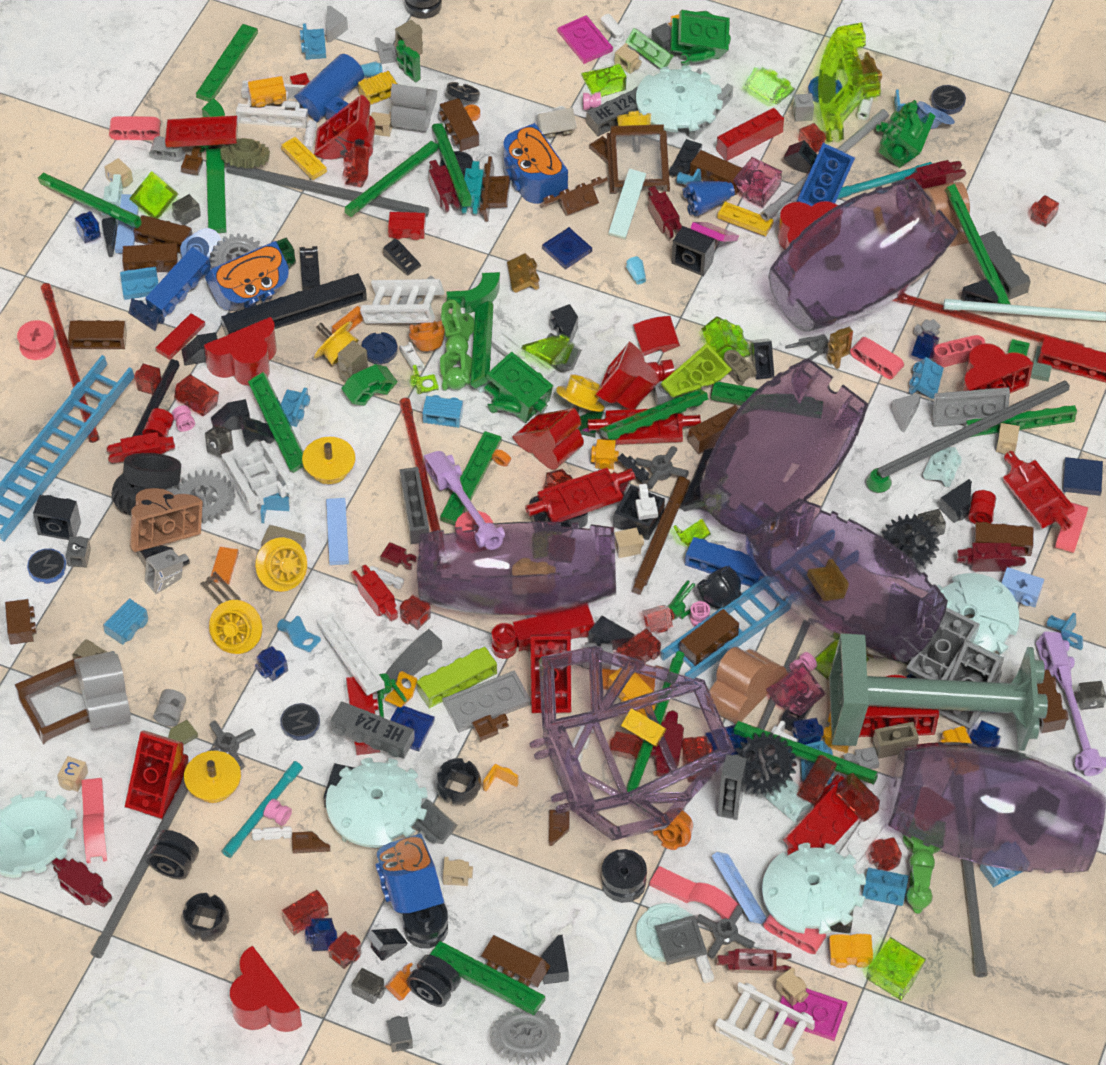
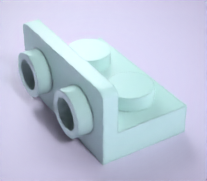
M114 174L113 182H110L109 186H105L103 200L120 207L121 195L123 193L121 174Z
M948 447L931 455L923 473L926 480H942L945 487H950L952 480L955 478L956 471L962 462L956 447Z
M786 780L788 787L780 786L781 793L775 789L774 796L767 792L765 797L795 822L798 820L801 812L812 807L816 800L794 781Z

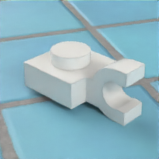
M640 484V491H638L640 499L635 501L639 520L657 518L658 510L655 497L649 498L647 484Z

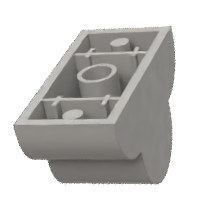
M392 84L391 126L427 131L438 90Z
M944 606L907 666L906 672L920 679L949 680L965 641L974 642L980 624Z
M966 640L949 680L999 683L1002 676L1001 667L1004 657ZM939 710L940 714L970 729L975 725L982 713L978 711Z
M111 651L74 659L91 730L130 722V709L118 654Z

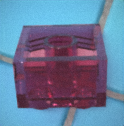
M751 157L734 178V183L748 201L763 208L781 186L782 171Z
M803 662L790 669L766 689L778 706L798 715L803 714L826 695Z

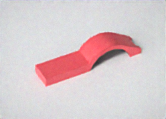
M102 778L82 780L86 862L91 863V857L102 856L104 862L107 861V850L104 833Z
M661 866L658 867L650 880L649 886L685 903L691 901L703 903L715 910L722 919H729L736 906L740 905L724 891L713 885L700 882L695 883Z

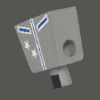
M170 549L146 558L145 583L155 594H158L182 578V568L190 564L188 556L186 554L178 556L174 550Z

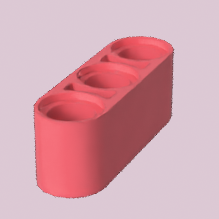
M116 116L110 120L109 136L114 140H154L155 137L160 136L161 121L157 117Z
M973 335L940 343L934 348L932 361L943 368L968 362L971 350L979 344H984L985 339L979 335Z
M861 337L850 349L853 358L887 379H893L904 367V362L900 357L867 337Z
M1072 503L1075 512L1067 515V517L1072 521L1073 525L1070 529L1067 528V531L1060 530L1055 548L1074 553L1089 507Z
M771 914L763 924L764 928L771 934L810 954H816L826 938V934H819V929L806 928L804 934L787 929L778 923Z

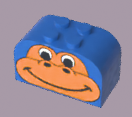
M536 123L515 130L505 137L504 173L505 176H510L515 191H518L526 201L533 204H541L545 197L550 195L554 197L559 196V192L568 189V169Z
M274 241L210 269L205 279L219 306L228 311H238L255 306L261 300L266 302L272 299V296L286 282L289 269L277 242Z
M421 833L390 842L377 851L379 863H376L375 866L381 881L380 885L386 902L391 903L394 911L398 913H411L444 903L436 868Z

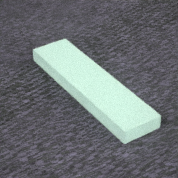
M629 168L608 235L626 240L646 173Z

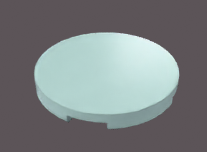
M672 903L657 904L648 908V911L641 916L637 923L636 938L638 945L652 959L666 962L655 926L693 915L679 907V905Z

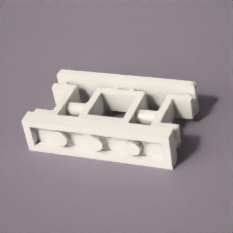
M249 81L242 82V98H248L247 104L238 103L236 109L238 123L307 128L308 109L301 108V104L298 101H288L289 99H296L294 95L305 85L284 84L286 101H283L282 107L267 106L266 104L264 107L253 108L248 92ZM287 108H295V111L287 110Z
M264 440L260 441L261 447H258V445L254 446V453L240 458L237 453H233V457H231L229 452L221 454L224 469L250 513L258 510L257 504H260V506L264 505L263 498L276 493H279L282 498L285 497V494L289 498L293 497L292 489H294L291 478H287L285 468H281L278 457H274L272 447L267 446ZM263 471H266L267 473L266 475L255 479L251 478L252 475L258 474Z

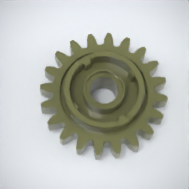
M237 138L236 144H222L221 156L222 160H225V163L230 162L231 166L254 168L256 166L260 167V164L265 165V162L269 161L270 150L269 147H265V144H260V141Z

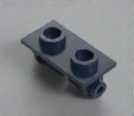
M131 298L128 314L156 331L157 324H163L165 321L163 314L155 310L151 311V307L142 300Z

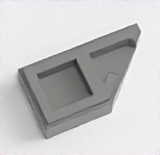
M375 37V44L381 64L397 62L395 45L385 43L380 38Z

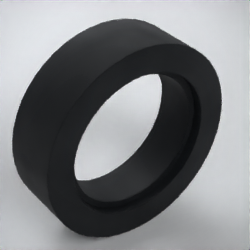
M137 453L129 455L124 459L123 473L126 481L135 486L158 489L170 488L180 483L181 462L168 455Z

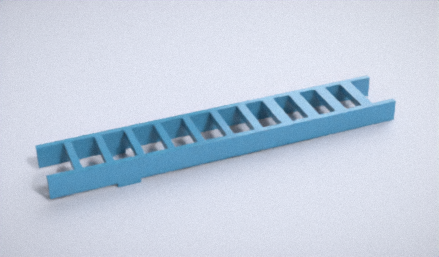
M101 355L81 382L75 385L69 397L1 480L0 505L14 511L10 518L0 514V524L3 525L0 529L2 541H6L36 503L39 495L43 494L135 376L132 368L129 367L118 382H115L100 375L108 365L105 356ZM95 380H98L113 388L108 394H101L89 387ZM85 393L101 400L96 409L79 402ZM74 406L92 414L85 423L68 415ZM65 420L80 427V430L75 436H72L57 429V427ZM52 434H55L70 442L62 450L46 441ZM43 447L59 456L54 463H51L36 456V454ZM32 461L48 470L43 476H40L25 468ZM18 476H21L36 483L32 490H29L14 483ZM7 490H11L25 497L21 504H18L3 495Z
M832 528L813 543L799 550L792 558L745 590L740 597L726 607L717 610L661 650V659L664 661L676 653V651H679L680 641L720 610L725 609L729 614L735 610L750 627L745 631L739 628L738 636L725 643L723 647L696 666L684 656L683 661L691 668L684 675V682L688 684L720 661L731 648L739 647L810 596L816 589L808 578L807 573L798 564L807 559L816 568L824 567L812 554L821 549L830 558L833 556L834 552L826 544L836 538L837 528ZM857 549L843 560L840 557L837 558L836 565L841 572L860 559L861 550ZM793 569L809 585L799 591L784 574ZM777 579L794 594L786 601L769 586ZM763 589L779 604L773 611H770L755 597ZM750 600L766 616L756 621L741 605Z

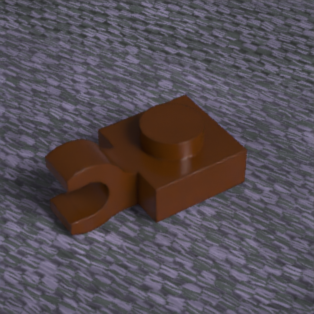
M194 146L191 155H185L181 165V172L199 175L203 164L200 146Z
M501 714L492 719L491 715H487L473 721L472 726L481 742L499 734L498 729L509 727L507 722L509 720L506 714Z

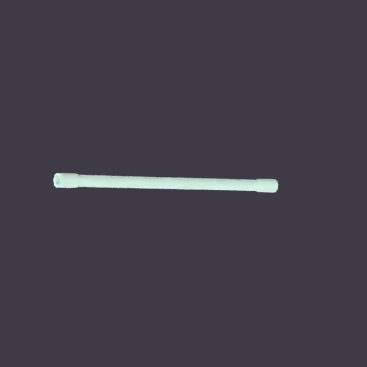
M944 299L943 309L969 310L1106 321V312L971 302L957 299Z

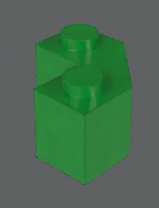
M374 364L353 374L347 379L341 389L352 404L365 406L374 393L388 395L398 381L388 367Z

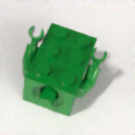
M683 9L679 12V18H672L671 51L683 53L680 57L682 59L687 58L686 61H681V65L688 66L690 61L695 63L713 58L719 59L729 51V44L731 42V35H729L730 18L713 15L708 11L694 12Z
M916 100L908 102V104L906 103L901 110L895 111L890 117V124L881 122V125H876V130L884 134L880 141L881 146L878 152L899 168L921 153L935 119V115L931 112L920 119L918 113H916L918 108Z
M511 351L487 373L486 378L490 382L484 387V390L494 397L491 400L492 404H487L491 413L499 410L515 414L526 423L537 412L542 414L547 409V403L550 401L554 385L546 380L540 372L535 371Z

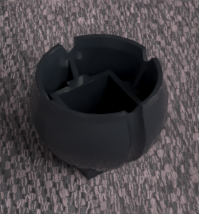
M730 565L716 570L707 576L708 580L703 579L696 585L701 600L709 606L715 607V609L726 607L742 595L740 578Z
M463 758L450 759L440 766L435 777L436 791L445 802L465 806L476 798L478 791L481 789L480 773L471 761L465 763ZM452 782L466 785L465 792L460 793L450 789Z
M199 893L185 903L181 915L182 925L186 933L195 940L200 938L203 942L215 941L227 928L229 911L226 904L217 895L214 894L210 897L208 893ZM200 916L215 919L213 927L197 926Z

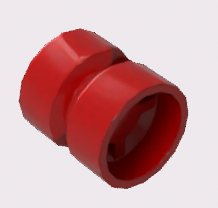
M672 359L661 360L659 365L657 362L647 363L657 373L659 382L664 381L675 371Z
M153 409L144 427L143 435L158 432V437H167L174 421L173 415L165 409Z
M978 490L972 494L968 518L973 524H976V522H993L996 495L987 490Z
M509 623L497 624L491 632L492 652L498 658L508 659L513 657L517 651V630Z

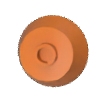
M441 320L438 322L434 321L433 323H419L415 326L413 324L410 325L409 337L418 350L431 351L442 346L445 328Z
M672 809L660 814L656 818L653 825V834L658 836L663 842L661 845L665 848L677 850L678 847L686 846L691 840L693 821L683 810Z

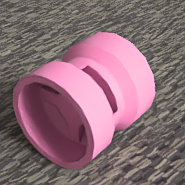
M595 92L592 95L583 93V110H589L591 107L595 108L601 105V92Z
M178 406L172 411L179 431L186 432L195 426V420L191 416L188 406Z
M698 601L691 606L690 622L694 627L710 615V607L705 602Z
M804 652L799 656L798 660L790 663L789 667L797 678L803 679L808 674V671H812L817 667V662L810 653Z
M272 799L264 810L265 817L274 819L281 826L287 823L292 814L290 807L282 806L276 799Z

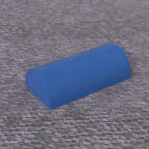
M340 54L296 93L294 97L304 109H308V114L317 123L325 116V105L335 96L343 99L358 86L359 81L364 79L363 69L350 55Z
M823 143L797 202L806 203L811 207L816 203L824 201L835 203L855 157Z

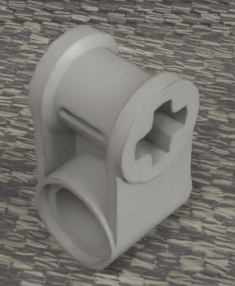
M157 136L154 138L149 152L152 158L180 162L185 157V152L182 150L183 147H166L164 137Z

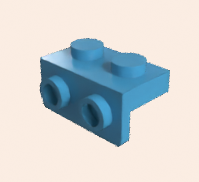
M927 357L920 362H916L913 366V376L909 382V393L913 394L918 390L929 398L934 399L935 393H938L944 368Z

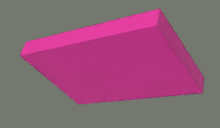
M587 15L557 28V32L583 64L613 52V46Z
M692 222L690 227L692 230L722 242L738 241L740 236L709 222Z
M807 988L808 997L802 1003L797 1002L793 1006L782 996L781 1004L800 1014L805 1012L813 1017L812 1020L815 1021L814 1030L806 1027L804 1029L805 1032L835 1041L848 1002ZM776 1012L774 1021L777 1019L779 1015L778 1012ZM788 1017L784 1022V1025L796 1028L798 1024Z

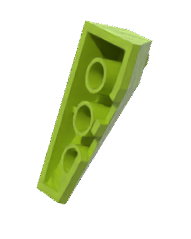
M706 343L667 377L661 385L674 398L719 382L732 369Z

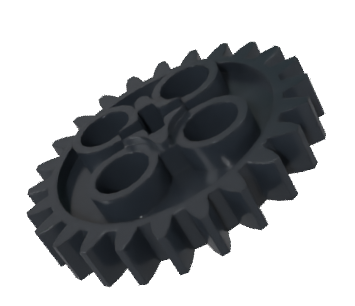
M906 514L905 519L898 516V522L892 519V526L885 525L888 530L881 531L884 537L878 538L882 544L877 545V547L881 550L878 554L880 557H883L881 560L888 569L892 568L895 573L899 570L902 575L907 570L909 575H911L913 569L919 573V567L926 569V563L932 564L931 557L937 558L934 551L940 550L937 546L940 544L937 538L939 534L935 531V526L931 525L929 520L925 521L923 516L918 519L916 514H914L912 519H910L909 515ZM912 529L909 534H905L907 530ZM926 540L923 545H918L921 541ZM899 543L896 548H892L894 544ZM913 554L910 559H905L908 555Z
M762 732L761 737H758L754 733L753 740L747 737L748 743L740 742L742 749L735 748L738 755L742 758H747V760L751 755H756L753 761H746L744 788H746L748 794L753 791L756 797L759 792H761L763 797L766 796L767 792L774 796L775 789L781 793L780 786L788 787L786 780L793 781L790 774H796L795 769L792 768L797 766L796 761L793 760L796 758V755L791 753L793 748L788 746L787 740L782 741L780 735L775 738L771 732L769 737H767L765 732ZM760 748L762 749L763 758L766 761L765 766L769 775L768 781L766 780L765 771L762 768L763 763L758 751ZM771 749H775V750H776L773 755H770V756L767 755V752H768L769 750H771ZM781 768L777 774H772L773 769ZM755 774H761L759 779H752Z

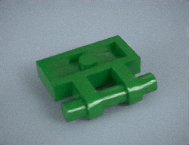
M399 40L396 46L398 53L397 63L400 69H404V74L416 83L421 80L420 55L417 51L406 47L403 40Z

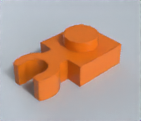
M412 963L406 964L402 971H397L385 986L399 1001L404 1000L411 991L407 985V978L411 974L410 967L413 965Z

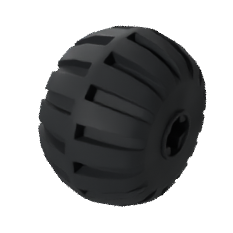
M122 473L113 484L112 500L121 512L131 516V510L136 506L137 493L150 488L128 483L124 473Z

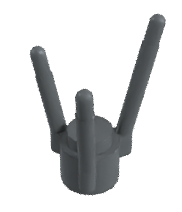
M821 334L801 338L798 340L799 342L786 345L785 348L810 344L811 349L817 351L795 367L797 371L817 356L824 354L829 342L827 337Z

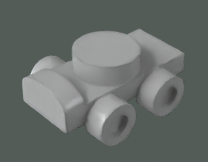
M926 319L922 326L917 324L914 327L913 333L919 339L923 338L925 341H928L931 338L929 334L932 333L933 336H937L940 333L938 329L941 326L934 319L931 321Z

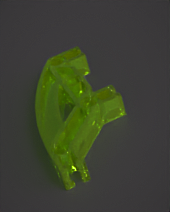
M862 22L837 27L822 57L818 77V103L826 142L833 141V137H831V131L833 130L838 131L839 140H844L843 122L863 99L881 96V83L878 81V73L863 74V68L857 52V48L866 47V34L863 31ZM840 70H842L846 84L836 94Z

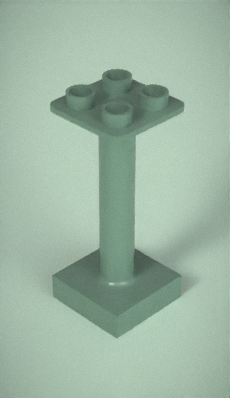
M841 634L829 675L832 745L856 746L868 706L1013 713L1016 718L1018 750L1025 751L1029 739L1038 738L1039 718H1046L1047 695L1038 694L1037 684H1042L1044 680V661L1035 659L1034 648L1027 647L1018 673L1012 683L867 676L865 635Z

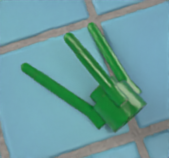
M687 580L672 602L666 607V612L671 618L677 619L680 617L683 620L690 614L691 609L685 611L686 605L683 599L694 588L695 583H692L687 588L690 583Z
M386 673L379 674L384 681L385 688L376 691L379 714L383 718L382 699H384V694H388L391 691V688L395 689L404 702L407 701L402 691L396 685L395 679L390 680V676Z

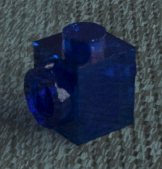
M91 211L75 217L77 233L84 243L101 237L99 222Z
M931 331L921 332L917 336L911 355L922 360L925 357L931 360L934 348L938 345L940 338Z
M273 646L262 650L257 656L255 667L263 678H269L274 682L288 672L285 655L282 651H277Z
M817 717L793 722L792 735L797 739L798 743L806 745L818 742L824 736L823 727L821 724L819 725Z
M981 720L977 729L971 731L969 737L976 753L989 756L990 752L997 750L1002 736L998 735L999 727Z
M332 918L311 919L310 926L305 928V944H310L312 952L332 951L334 942L337 941V930L334 927Z

